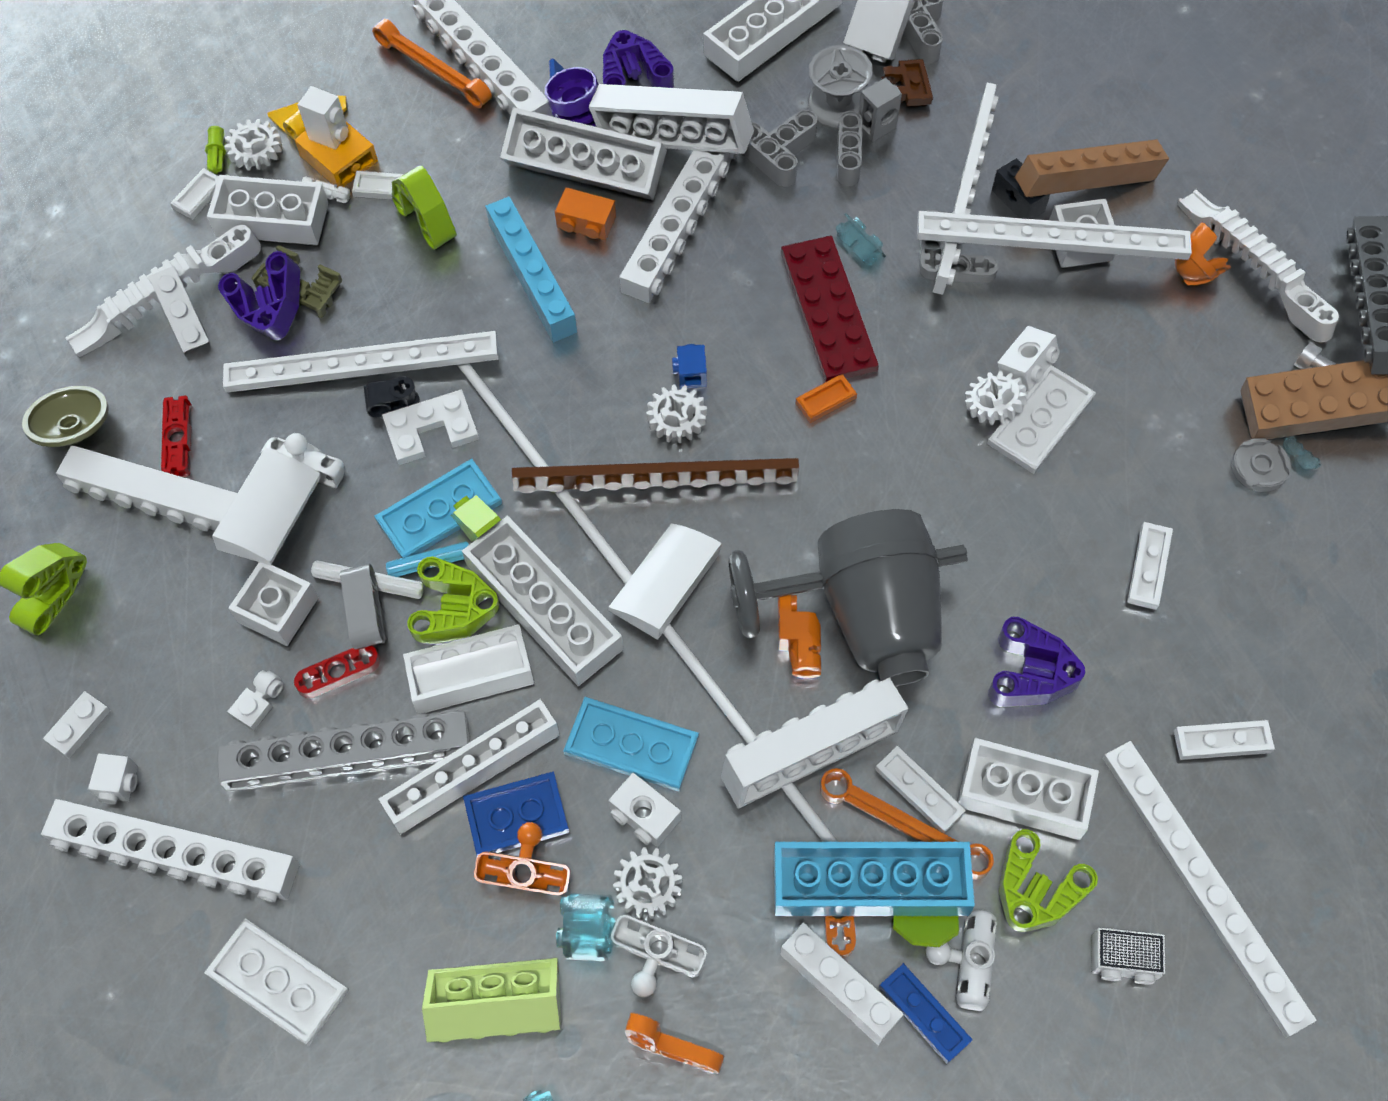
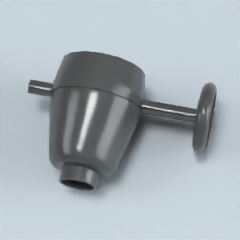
M904 509L879 510L860 514L838 522L825 530L818 539L820 569L818 572L754 583L745 553L735 550L729 555L728 564L732 600L736 608L742 634L746 638H755L760 631L757 601L823 589L859 666L867 671L879 672L881 681L890 677L895 686L914 683L929 675L927 661L932 659L942 647L939 567L968 562L967 550L964 545L935 550L921 515L912 510Z

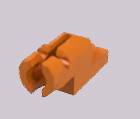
M797 595L778 597L779 650L789 651L793 676L799 678L819 677L821 675V656L819 655L821 651V625L816 613L797 611Z

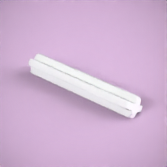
M317 560L313 562L311 573L315 578L341 583L340 571L352 567ZM375 572L378 591L416 599L422 597L424 592L422 582Z

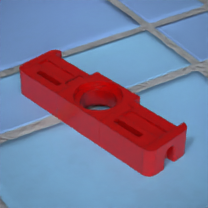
M185 395L178 396V400H174L173 397L163 399L161 470L180 477H188L191 473L188 469V454L191 451L192 430L189 423V406H192V404ZM173 433H184L181 440L177 442L170 441Z

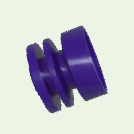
M583 67L567 68L556 73L548 80L545 85V96L552 110L553 117L597 127L589 109L590 102L598 88L597 78L591 70Z

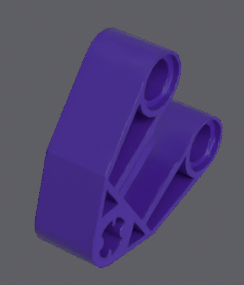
M627 30L617 31L612 36L603 53V84L626 86L623 66L628 78L638 79V75H642L638 63L640 62L651 87L674 88L673 65L651 41Z
M276 251L268 256L265 263L269 286L264 288L262 286L257 287L255 294L253 288L235 273L225 274L218 284L220 293L236 316L250 328L272 340H280L287 335L299 308L300 267L285 253Z
M1013 616L1004 622L998 636V643L1003 650L1025 657L1022 674L1011 671L998 672L990 685L988 697L994 705L999 707L1046 705L1074 692L1085 675V666L1062 639L1023 618ZM1008 631L1018 633L1020 638L1011 637ZM1005 685L1011 692L1003 693L997 686Z

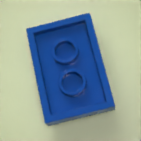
M554 771L463 796L477 856L482 852L499 853L521 847L517 838V832L520 826L527 822L536 823L541 828V841L570 833Z

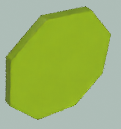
M893 916V930L912 945L940 947L959 934V916Z

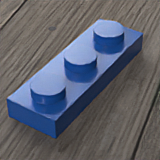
M904 963L879 985L882 992L904 1014L906 1019L946 1064L973 1040Z

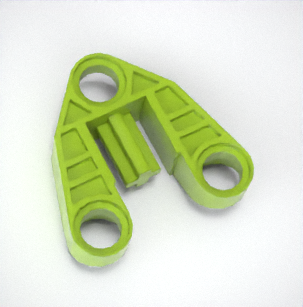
M433 556L426 557L419 562L417 572L421 582L432 590L446 594H443L441 597V610H419L409 616L407 625L412 637L416 641L425 644H439L470 637L498 612L499 601L496 593L475 572ZM430 566L439 568V573L435 577L429 578L424 575V570ZM484 599H493V604L490 608L480 609L478 607ZM418 620L430 622L429 628L423 632L416 631L414 625Z
M1028 829L1017 831L1010 840L998 888L1006 920L1009 926L1018 932H1028L1054 926L1085 899L1098 882L1097 873L1091 866L1077 864L1073 866L1054 891L1045 908L1040 906L1053 883L1045 874L1041 875L1036 872L1023 895L1017 892L1031 869L1032 862L1041 846L1038 835ZM1021 837L1030 839L1033 843V851L1030 853L1021 852L1016 845L1017 839ZM1074 873H1086L1090 878L1089 887H1078L1073 881ZM1021 908L1029 913L1031 917L1030 923H1018L1014 918V910Z

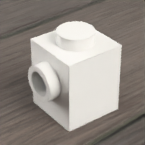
M98 753L88 790L98 797L97 800L102 803L116 804L117 800L129 802L130 794L134 792L137 786L136 772L138 766L127 756Z

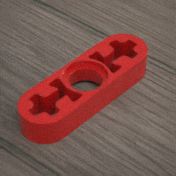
M373 646L359 649L351 648L300 670L294 678L295 688L305 698L317 697L374 672L380 665V657ZM363 654L368 655L369 663L364 664L362 662L361 656ZM350 659L352 660L353 665L355 667V670L353 671L348 663V660ZM334 665H344L345 672L342 676L333 678L329 675L330 669ZM320 672H323L327 682L324 683L322 681ZM307 678L313 680V687L309 689L306 687L305 680Z

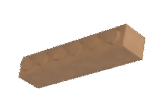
M1157 139L1032 154L1026 157L1015 178L1026 197L1153 181L1157 178L1169 157Z

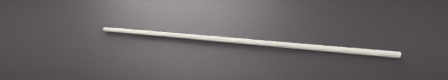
M469 363L458 364L459 369L535 467H547V463ZM567 490L555 492L617 575L626 584L632 576L631 572ZM669 624L663 635L746 743L749 744L755 741L756 734L675 629ZM791 783L782 787V790L821 841L837 842V839L796 786Z

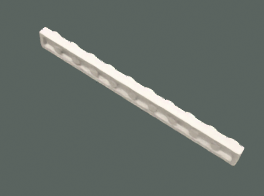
M988 82L986 84L953 213L970 214L971 209L966 207L967 204L972 205L976 191L971 189L972 185H977L980 170H976V166L981 167L985 151H981V147L986 148L990 134L985 132V130H990L994 114H990V111H995L999 96L994 95L996 84ZM945 242L933 288L934 293L943 295L946 284L952 285L956 270L951 269L952 264L957 265L961 249L956 247L957 244L962 245V243Z
M919 211L917 217L918 240L1189 260L1192 254L1190 231L930 211Z
M496 331L225 363L223 367V388L228 393L499 360L498 339Z
M1129 741L1106 753L1102 759L1284 1037L1288 1038L1316 1022L1317 1020L1132 742Z

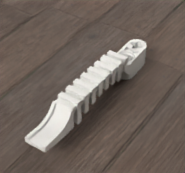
M1194 190L1189 196L1178 200L1177 205L1197 226L1203 222L1212 230V225H1215L1214 233L1217 236L1215 244L1223 240L1222 246L1226 249L1233 244L1232 252L1234 254H1238L1243 250L1241 259L1246 262L1252 258L1251 268L1256 270L1258 267H1262L1259 276L1263 280L1271 275L1268 288L1272 291L1276 288L1279 290L1288 313V319L1292 324L1316 342H1327L1332 338L1339 314L1336 309L1305 285L1303 279L1306 272L1301 268L1296 270L1295 261L1286 259V253L1277 251V245L1273 242L1269 244L1264 234L1259 235L1257 233L1258 229L1255 226L1250 227L1248 225L1249 221L1245 218L1241 219L1239 217L1240 213L1236 210L1232 211L1229 206H1215L1197 190Z
M237 225L201 250H195L190 245L186 248L189 254L177 252L173 255L174 259L171 261L166 259L162 262L163 266L160 268L155 266L150 270L152 273L149 275L175 266L185 288L188 285L183 278L187 276L196 284L201 280L198 276L202 273L227 274L236 271L259 254L261 244L246 225ZM143 274L139 277L140 281L136 283L132 281L127 285L129 288L124 291L120 289L115 292L117 294L115 297L111 298L109 296L104 299L105 303L97 306L95 315L85 326L65 337L77 356L81 357L120 335L122 332L113 324L118 320L128 330L132 329L134 325L127 317V314L131 313L137 320L141 319L143 315L138 310V307L141 305L149 311L153 308L149 300L154 298L160 303L149 280V275Z

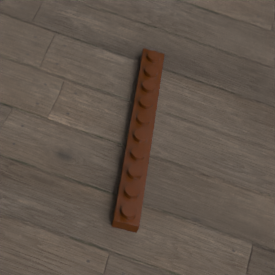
M799 459L512 468L513 490L522 493H532L538 490L561 492L567 489L589 491L596 488L618 490L625 487L647 489L654 486L675 488L683 485L704 487L712 484L732 486L741 483L760 485L770 482L789 484L797 482Z

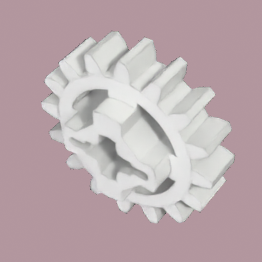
M248 119L244 126L237 123L238 129H230L231 136L225 137L227 143L224 145L230 161L232 163L236 162L238 168L245 165L247 170H250L252 166H256L257 170H260L261 164L264 163L270 166L269 160H277L276 153L282 152L280 146L282 140L275 126L271 127L268 121L263 125L260 119H257L255 123H251Z
M999 371L997 376H993L989 372L986 379L980 376L977 377L978 384L970 383L971 391H966L965 393L967 399L965 400L966 406L972 418L978 417L979 423H983L987 419L990 425H993L995 420L1005 424V418L1009 417L1014 420V413H1022V405H1027L1026 387L1022 385L1021 378L1014 379L1013 373L1005 377L1002 371Z
M674 384L671 391H667L663 387L661 388L662 395L653 394V402H648L646 414L650 430H656L658 438L666 435L667 442H670L674 437L677 438L678 443H681L682 437L686 436L688 440H692V432L696 434L701 433V426L706 425L707 406H704L703 397L697 398V391L695 389L688 393L686 385L681 390H677Z
M643 847L642 855L637 856L635 852L631 851V861L620 860L623 871L615 870L614 876L620 881L613 883L614 891H622L616 898L618 903L627 901L624 907L627 913L635 908L637 918H640L643 912H648L649 918L653 919L654 911L659 910L662 915L666 914V904L675 907L676 901L672 896H681V888L675 885L682 883V875H674L679 870V865L677 863L669 865L671 860L669 854L661 858L659 857L658 848H655L651 855L648 854L646 847ZM646 864H655L659 867L653 868L646 866ZM634 870V880L627 886L628 876ZM642 873L650 882L653 881L654 893L646 884L643 885ZM667 880H669L668 890L665 893V895L662 896L661 887L662 885L667 883ZM643 898L650 900L651 903L640 902L637 899Z

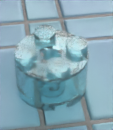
M571 893L569 896H562L560 913L564 916L563 928H558L556 945L557 948H563V955L567 960L601 962L609 960L605 953L611 954L612 952L611 933L615 926V918L610 917L608 909L614 908V901L611 895Z

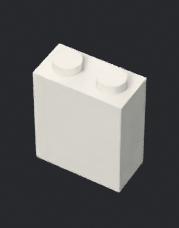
M857 0L843 43L857 48L861 52L873 53L872 59L886 63L887 59H894L915 0Z

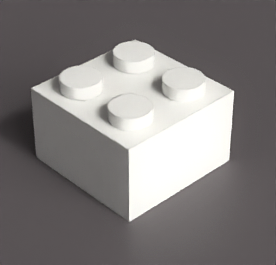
M1106 199L1054 205L1049 219L1051 221L1114 225ZM1056 250L1061 268L1112 261L1115 254Z
M259 562L228 609L237 623L288 646L319 597L310 582L273 565Z

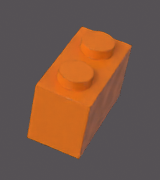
M565 188L555 210L557 228L566 232L583 234L592 239L598 238L606 241L616 219L615 200Z

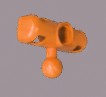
M527 822L518 829L517 838L521 844L519 857L492 852H482L477 856L474 878L478 882L553 895H562L568 890L571 870L567 865L532 859L533 848L542 838V830L536 823ZM489 855L499 856L501 860L490 859ZM519 864H525L531 870V877L527 882L519 881L516 878L515 870ZM551 865L563 867V870L551 869ZM485 875L498 876L496 882L484 880ZM548 885L559 886V892L547 891Z

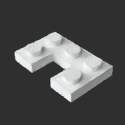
M462 389L382 414L399 465L426 457L418 434L445 426L452 448L479 440Z

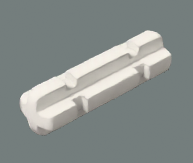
M303 177L301 182L322 183L328 199L335 200L336 198L338 202L347 203L351 196L348 188L342 186L337 188L335 184L316 180L315 182L314 178Z

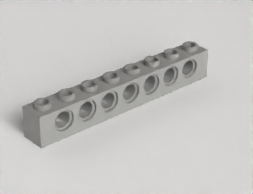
M450 709L443 711L440 715L416 714L411 719L405 720L388 718L378 724L354 723L350 728L326 727L320 729V732L315 733L298 731L290 733L288 737L264 736L260 737L258 741L253 742L235 740L229 742L226 746L218 747V782L226 791L438 761L470 743L469 723L464 711ZM438 730L444 731L441 738L436 740L430 739L433 732ZM405 735L414 736L411 742L407 744L400 743V740ZM374 740H383L382 744L379 747L374 749L369 748L370 744ZM344 744H352L349 751L339 753V749ZM321 748L320 753L316 757H308L311 750ZM290 752L287 760L278 762L280 755ZM259 757L255 765L247 767L250 759Z

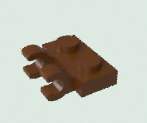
M923 59L899 61L898 67H883L884 76H881V80L886 77L893 85L901 81L902 86H897L902 93L901 102L906 100L907 106L932 104L933 95Z

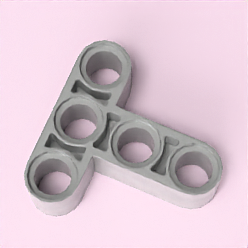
M915 0L904 30V34L918 58L923 59L924 63H934L940 57L943 36L934 21L941 17L944 0Z
M810 110L797 112L770 133L756 122H752L754 132L743 155L781 187H789L795 183L797 176V158L795 155L810 145L816 138L817 115Z

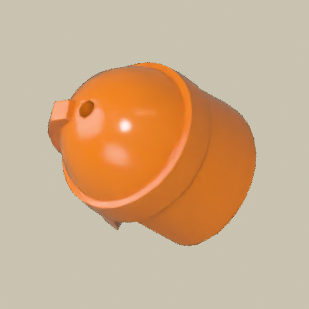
M1203 222L1190 234L1192 254L1189 260L1175 259L1176 271L1182 276L1183 281L1187 285L1206 284L1231 269V266L1226 264L1228 262L1227 258H1214L1208 261L1204 258V254L1216 241L1217 236Z

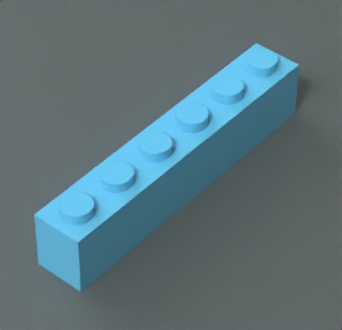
M510 196L486 205L489 226L552 342L554 343L576 334L575 314Z

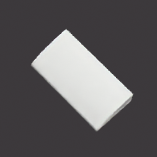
M265 448L212 535L216 549L271 565L319 482L321 474L294 458Z
M671 523L610 604L608 611L658 640L719 556L722 543L691 528Z
M519 624L403 654L411 699L417 714L431 712L534 684Z

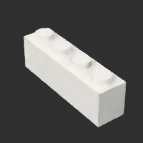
M802 923L781 946L780 955L878 1046L904 1015L806 924Z

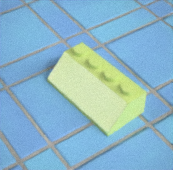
M558 958L428 970L422 1004L427 1042H449L457 1039H481L488 1036H514L520 1033H546L551 1030H560L561 1006Z

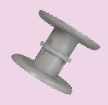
M836 45L822 49L813 57L809 65V76L815 86L808 96V109L817 115V120L820 123L831 127H838L839 118L843 112L856 111L859 113L861 91L865 90L864 88L869 84L873 75L872 63L867 55L857 48L847 45Z

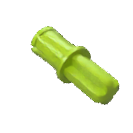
M219 126L208 128V144L205 146L207 170L213 172V174L222 172L223 156L226 154L224 129Z

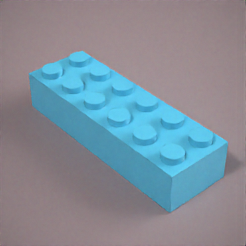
M775 842L774 845L775 916H969L975 907L970 842Z

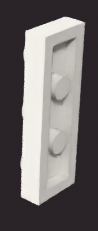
M175 266L149 275V280L183 353L210 343Z
M1147 522L1143 523L1127 603L1157 610L1159 607L1173 532L1172 528Z
M1268 720L1176 727L1174 730L1180 760L1272 753L1275 750Z
M898 746L875 768L895 790L940 832L945 834L964 815L966 810Z

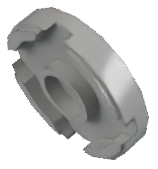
M1265 438L1247 440L1239 446L1231 461L1232 472L1241 484L1254 491L1270 492L1278 489L1287 480L1291 471L1290 458L1285 449L1280 445L1272 444V441Z

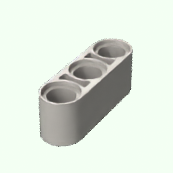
M845 111L840 115L838 125L837 180L844 186H853L859 181L861 171L862 117L856 111Z
M366 564L341 570L340 578L347 629L353 649L384 643L385 634L378 587L372 565Z

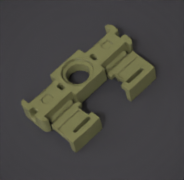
M280 245L276 246L277 251L285 253L297 265L301 262L297 253ZM265 263L252 276L256 288L259 285L269 286ZM319 264V279H315L316 283L312 282L311 287L309 282L300 279L299 307L302 304L316 311L319 318H322L327 313L325 308H330L333 305L332 294L341 284L342 278L340 273Z

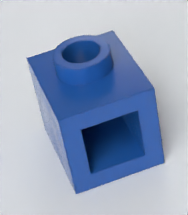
M696 344L677 346V357L672 358L673 374L679 375L680 389L684 385L687 386V389L707 387L705 346Z

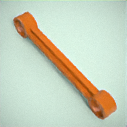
M383 19L372 29L375 39L383 47L389 49L393 46L463 92L466 99L474 107L481 108L492 98L489 87L478 78L470 80L402 36L397 27L388 19Z
M830 769L822 777L820 792L822 797L830 803L839 804L845 801L919 842H959L852 784L850 775L842 769ZM843 779L846 782L847 791L842 795H833L825 787V783L828 784L832 780L840 781ZM971 844V855L979 856L981 853L988 863V867L981 872L972 870L974 880L982 879L987 876L993 866V854L989 848L982 844Z

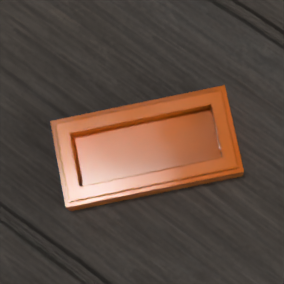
M842 374L797 397L795 403L809 423H812L857 399V393Z

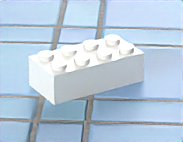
M219 175L207 219L216 237H220L237 225H246L258 240L318 245L329 202L322 183Z
M974 738L967 758L958 803L966 810L1081 840L1088 830L1099 771Z

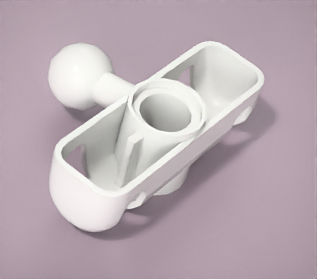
M292 433L286 440L278 437L270 438L260 452L262 454L263 450L267 448L294 458L321 474L318 483L332 488L338 487L345 473V464L340 459L321 453L318 448L307 443L305 436L300 433ZM326 476H330L333 480H328Z
M973 910L966 917L961 951L952 949L947 942L940 947L926 948V957L935 965H943L948 961L960 964L956 1002L961 1008L975 1011H983L989 1003L992 969L995 959L997 919L993 913L986 910ZM974 917V928L967 929L969 918ZM970 954H981L985 959V964H975L971 960ZM968 980L967 993H960L961 983ZM985 984H987V986H986V996H984Z
M622 915L617 919L611 933L612 943L616 947L624 948L630 953L646 959L642 971L634 974L631 980L633 992L640 997H648L654 993L657 985L654 974L658 965L685 973L689 977H697L700 975L706 961L707 952L702 945L628 915ZM629 920L640 925L639 932L627 928ZM655 941H664L668 945L667 950L663 954H654L650 950V946ZM688 945L699 948V955L696 956L686 952Z

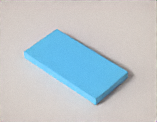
M470 459L374 517L401 558L422 553L461 529L451 517V514L456 511L453 505L466 495L469 499L477 495L492 510L503 503L474 460Z
M584 697L563 752L564 755L630 776L634 773L644 781L680 792L699 738V733Z

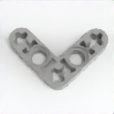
M928 210L930 212H940L939 210ZM920 240V274L926 279L936 280L945 241H936L940 246L938 248H929L926 242L931 240ZM960 254L957 264H962L966 270L963 272L956 271L953 281L972 283L992 282L997 274L998 263L990 256ZM930 258H935V259H934V267H935V269H931V268H930V265H929ZM971 266H974V272H970ZM982 267H987L989 272H984Z

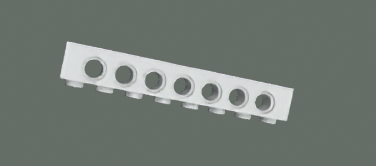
M414 0L415 6H413V11L417 18L425 21L430 32L433 35H438L443 46L454 53L457 61L468 68L473 78L482 80L489 87L502 110L506 109L511 115L512 109L515 107L552 116L546 96L455 0Z
M693 150L619 277L621 293L649 304L653 296L660 293L665 275H670L677 254H682L688 235L694 233L698 217L705 214L710 196H715L721 177H726L729 163L732 159H736L738 153Z
M55 799L41 832V835L50 841L49 846L60 851L68 852L70 847L78 849L79 854L93 859H97L98 855L109 857L108 861L122 866H127L128 862L138 864L137 868L150 873H156L157 869L168 871V876L185 881L187 876L197 878V883L211 888L221 884L228 886V891L240 895H246L247 891L258 893L257 897L268 902H276L277 898L288 900L300 866L298 861L291 855ZM87 825L86 831L77 837L78 830ZM116 832L115 839L106 844L107 837ZM146 839L144 847L135 851L137 843ZM175 847L174 854L169 858H164L165 852L169 848ZM200 854H205L204 861L194 866L195 858ZM230 861H235L234 868L228 873H223L224 866ZM265 868L263 877L259 880H253L255 871Z

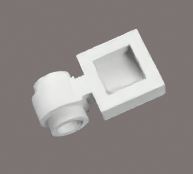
M260 671L253 681L256 692L254 693L246 688L227 711L232 717L253 731L273 707L266 699L277 697L284 687L281 678L271 671Z

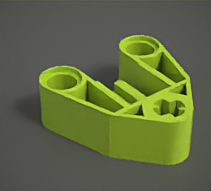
M423 166L415 167L392 181V200L395 207L404 217L413 211L416 212L422 235L432 249H437L457 236L444 200Z
M62 543L38 545L7 563L0 571V586L22 597L10 612V622L33 635L39 636L43 634L73 595L86 567V556Z

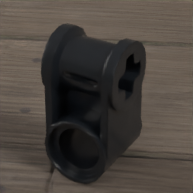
M405 376L385 381L370 382L364 387L367 415L372 418H382V414L420 403V398L415 391L413 381Z

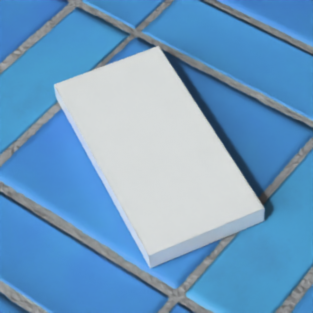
M1050 365L1041 381L1037 382L1030 391H1027V405H1022L1023 412H1015L1014 420L1009 417L1005 418V424H1000L988 439L987 445L1032 474H1035L1094 399L1096 392Z
M246 918L204 972L307 1046H310L349 991L341 983Z

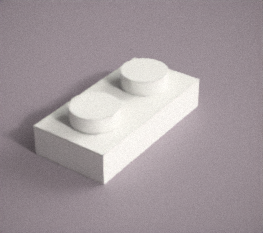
M84 691L43 739L70 758L111 710Z

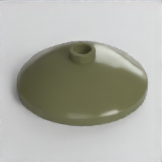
M88 386L60 388L40 397L27 409L22 419V428L27 438L37 445L46 447L70 446L89 438L102 426L107 418L109 406L105 396L95 388Z

